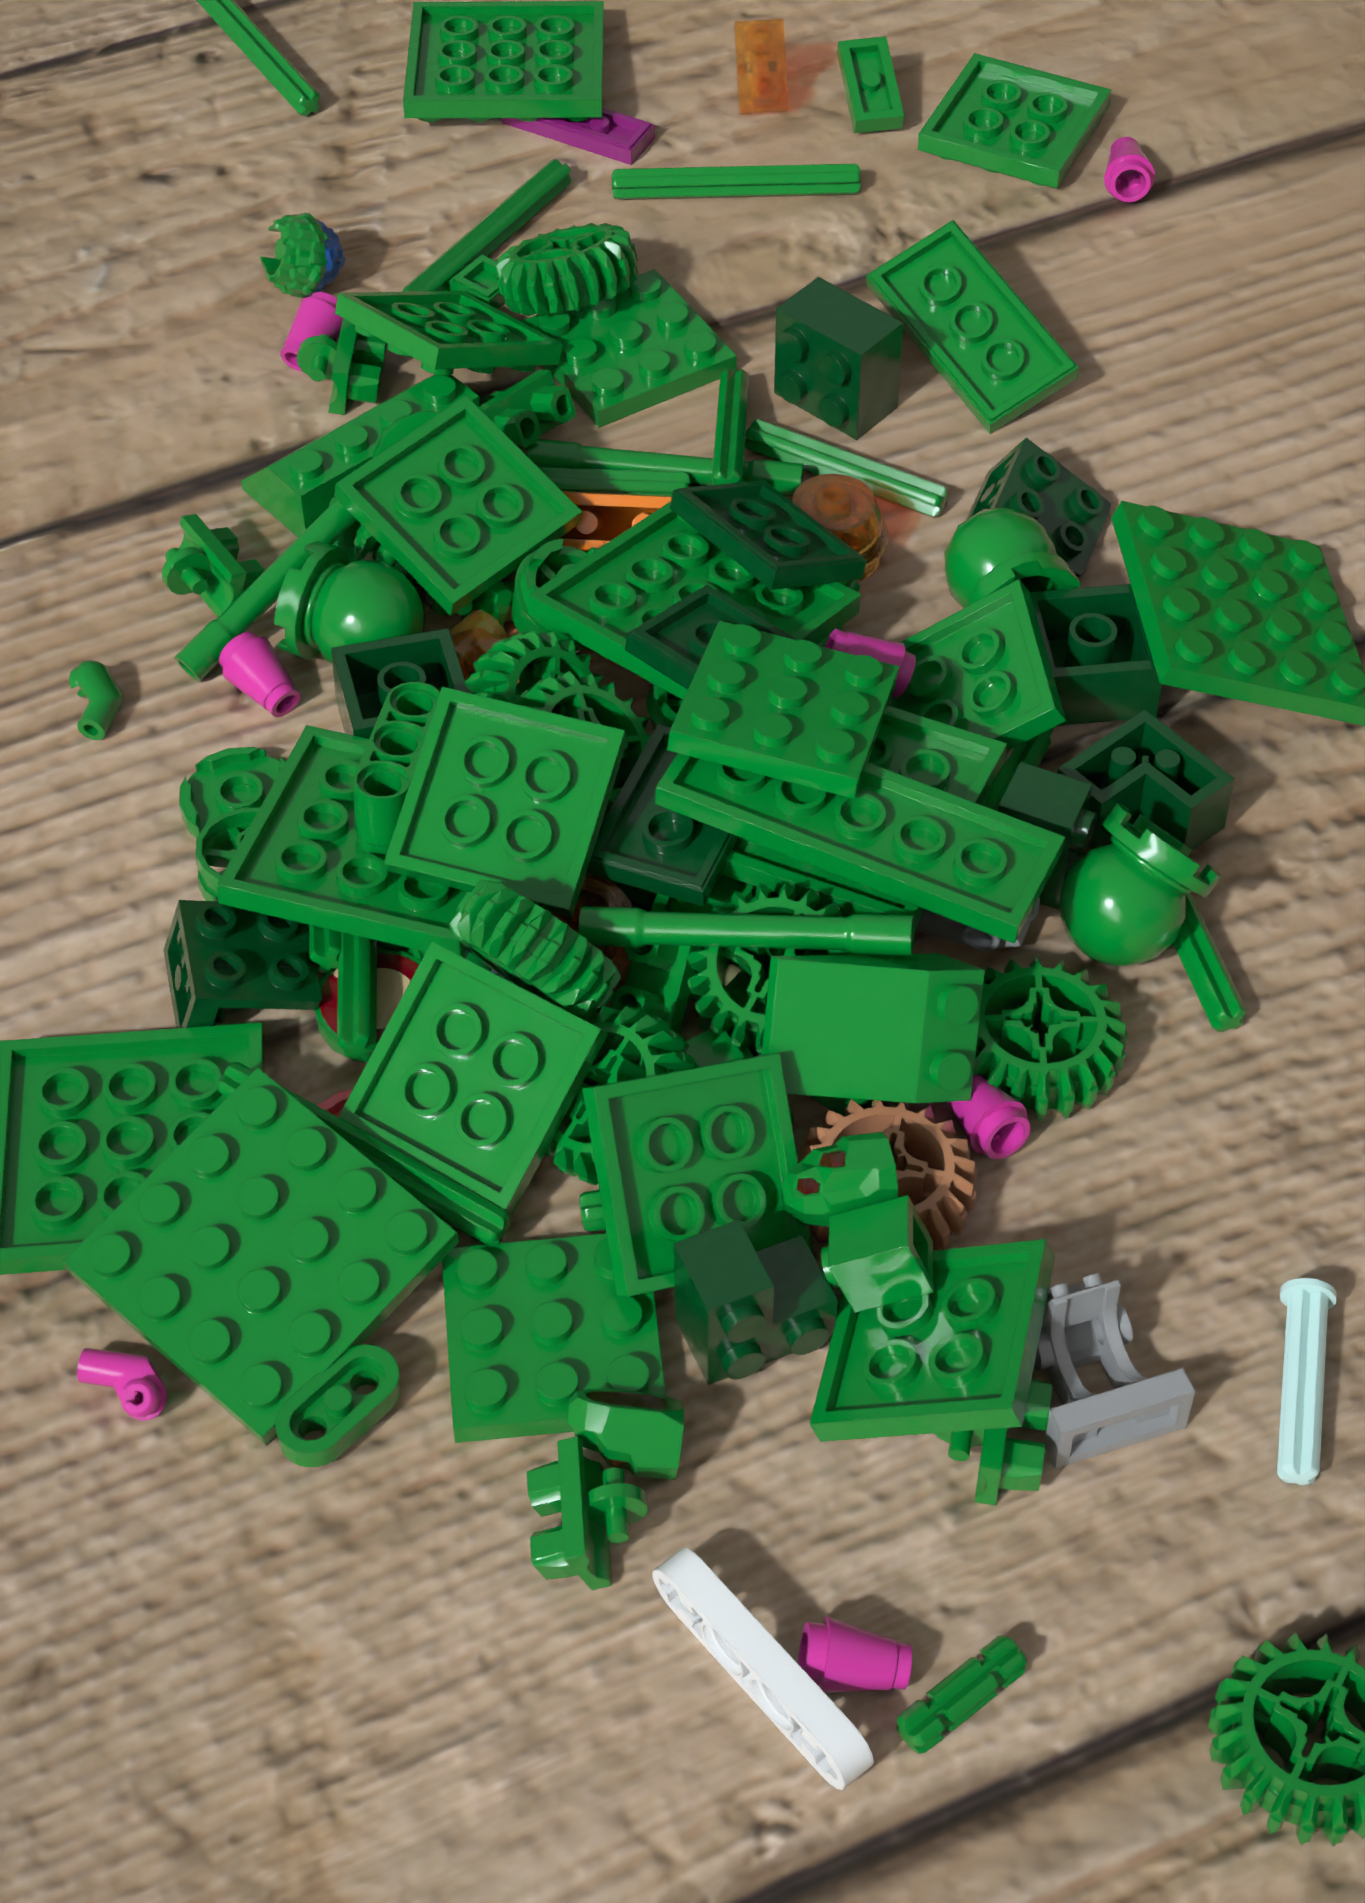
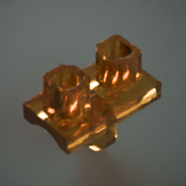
M784 19L735 21L734 39L739 114L787 112L789 109Z

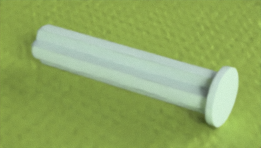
M1312 1278L1293 1279L1285 1282L1280 1288V1300L1287 1306L1277 1474L1285 1483H1297L1302 1486L1313 1484L1320 1472L1328 1309L1336 1304L1337 1293L1333 1286Z

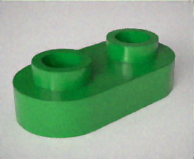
M363 1344L350 1347L324 1373H317L280 1407L275 1420L277 1438L284 1456L294 1464L303 1467L324 1466L341 1456L398 1402L401 1394V1381L395 1358L387 1350L375 1345ZM363 1385L377 1387L375 1391L366 1395L355 1392L357 1388ZM314 1430L325 1432L323 1437L316 1440L303 1439L307 1433Z

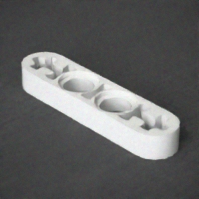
M681 1548L653 1570L654 1583L670 1609L830 1785L836 1789L843 1790L874 1764L872 1752L854 1724L700 1557L688 1548Z

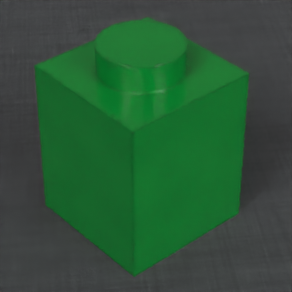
M908 1195L829 1216V1246L823 1247L821 1250L823 1271L832 1288L840 1287L854 1313L934 1292L933 1240Z

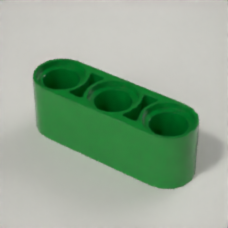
M407 682L391 689L354 775L355 831L358 837L366 843L375 846L390 845L440 691L430 684Z

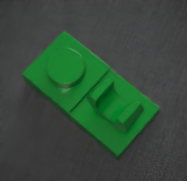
M886 36L838 41L837 56L854 134L901 129L903 127L904 112Z

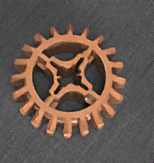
M851 1099L848 1107L845 1108V1116L828 1110L826 1117L823 1119L822 1128L810 1127V1131L805 1138V1147H800V1152L797 1154L798 1163H800L813 1149L834 1145L842 1136L883 1132L889 1140L896 1165L898 1198L906 1195L909 1196L933 1240V1250H944L949 1244L950 1235H961V1231L966 1226L967 1215H970V1210H973L975 1205L976 1191L973 1188L976 1186L977 1169L975 1161L969 1160L970 1149L967 1139L955 1138L956 1130L953 1127L952 1120L934 1124L935 1115L931 1105L915 1113L910 1111L909 1104L905 1102H900L897 1107H885L883 1101L874 1100L871 1108L863 1109ZM813 1179L802 1185L803 1194L818 1193L819 1183ZM813 1225V1234L816 1236L817 1243L829 1241V1227Z

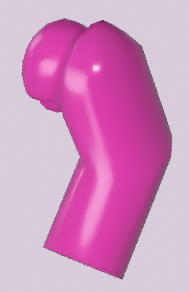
M93 1348L83 1349L77 1369V1378L80 1383L114 1387L123 1410L132 1418L140 1421L151 1420L157 1417L164 1409L167 1400V1388L148 1357Z

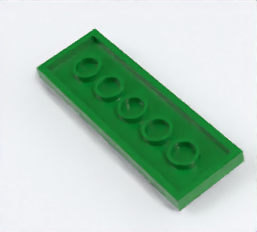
M678 753L657 784L655 792V804L1014 944L1062 855L1065 837L868 762L855 799Z

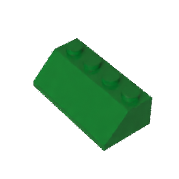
M434 374L241 480L242 489L295 536L299 537L329 507V503L334 497L336 483L372 459L373 451L381 433L397 418L418 411L442 412L466 395L479 407V396L453 375Z

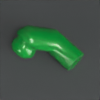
M86 660L78 667H75L69 675L71 689L79 686L81 689H79L77 695L87 698L89 701L78 721L77 728L85 737L91 740H101L105 737L123 703V694L106 665L98 661Z

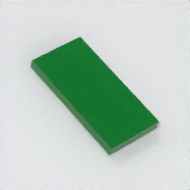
M954 220L866 275L867 286L895 319L903 322V330L989 434H992L1079 377V367Z

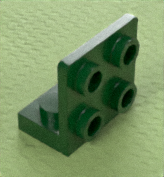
M1026 437L987 472L966 520L983 509L1008 508L1028 512L1051 534L1056 554L1070 565L1077 578H1079L1085 571L1111 504L1093 487L1087 485L1056 461L1052 455L1043 451Z
M178 901L163 949L176 1028L213 1026V1023H221L225 1008L317 1010L319 1008L322 994L315 962L309 958V932L307 924L218 904L217 901Z

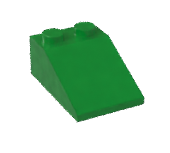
M939 953L913 954L912 956H771L762 1055L780 1053L786 1094L905 1103L970 1101L985 969Z

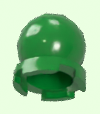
M1008 508L983 509L958 525L944 552L945 576L950 594L963 608L1018 579L1029 592L1081 587L1070 565L1056 554L1051 534L1028 512Z
M315 541L304 547L309 557L302 569L298 570L290 567L287 571L278 595L274 616V625L285 628V639L283 638L277 644L280 650L306 660L314 658L321 653L325 660L332 663V647L423 633L425 607L413 583L402 572L380 561L358 560L349 563L347 553L339 547Z
M1121 803L1116 804L1102 824L1112 834V844L1089 850L1070 869L1060 891V918L1068 938L1085 956L1108 966H1136L1157 958L1176 941L1187 917L1186 895L1195 892L1205 898L1208 897L1223 875L1208 863L1202 872H1199L1198 869L1201 865L1188 857L1192 849L1141 814L1134 824L1128 822L1132 815L1129 812L1130 810Z

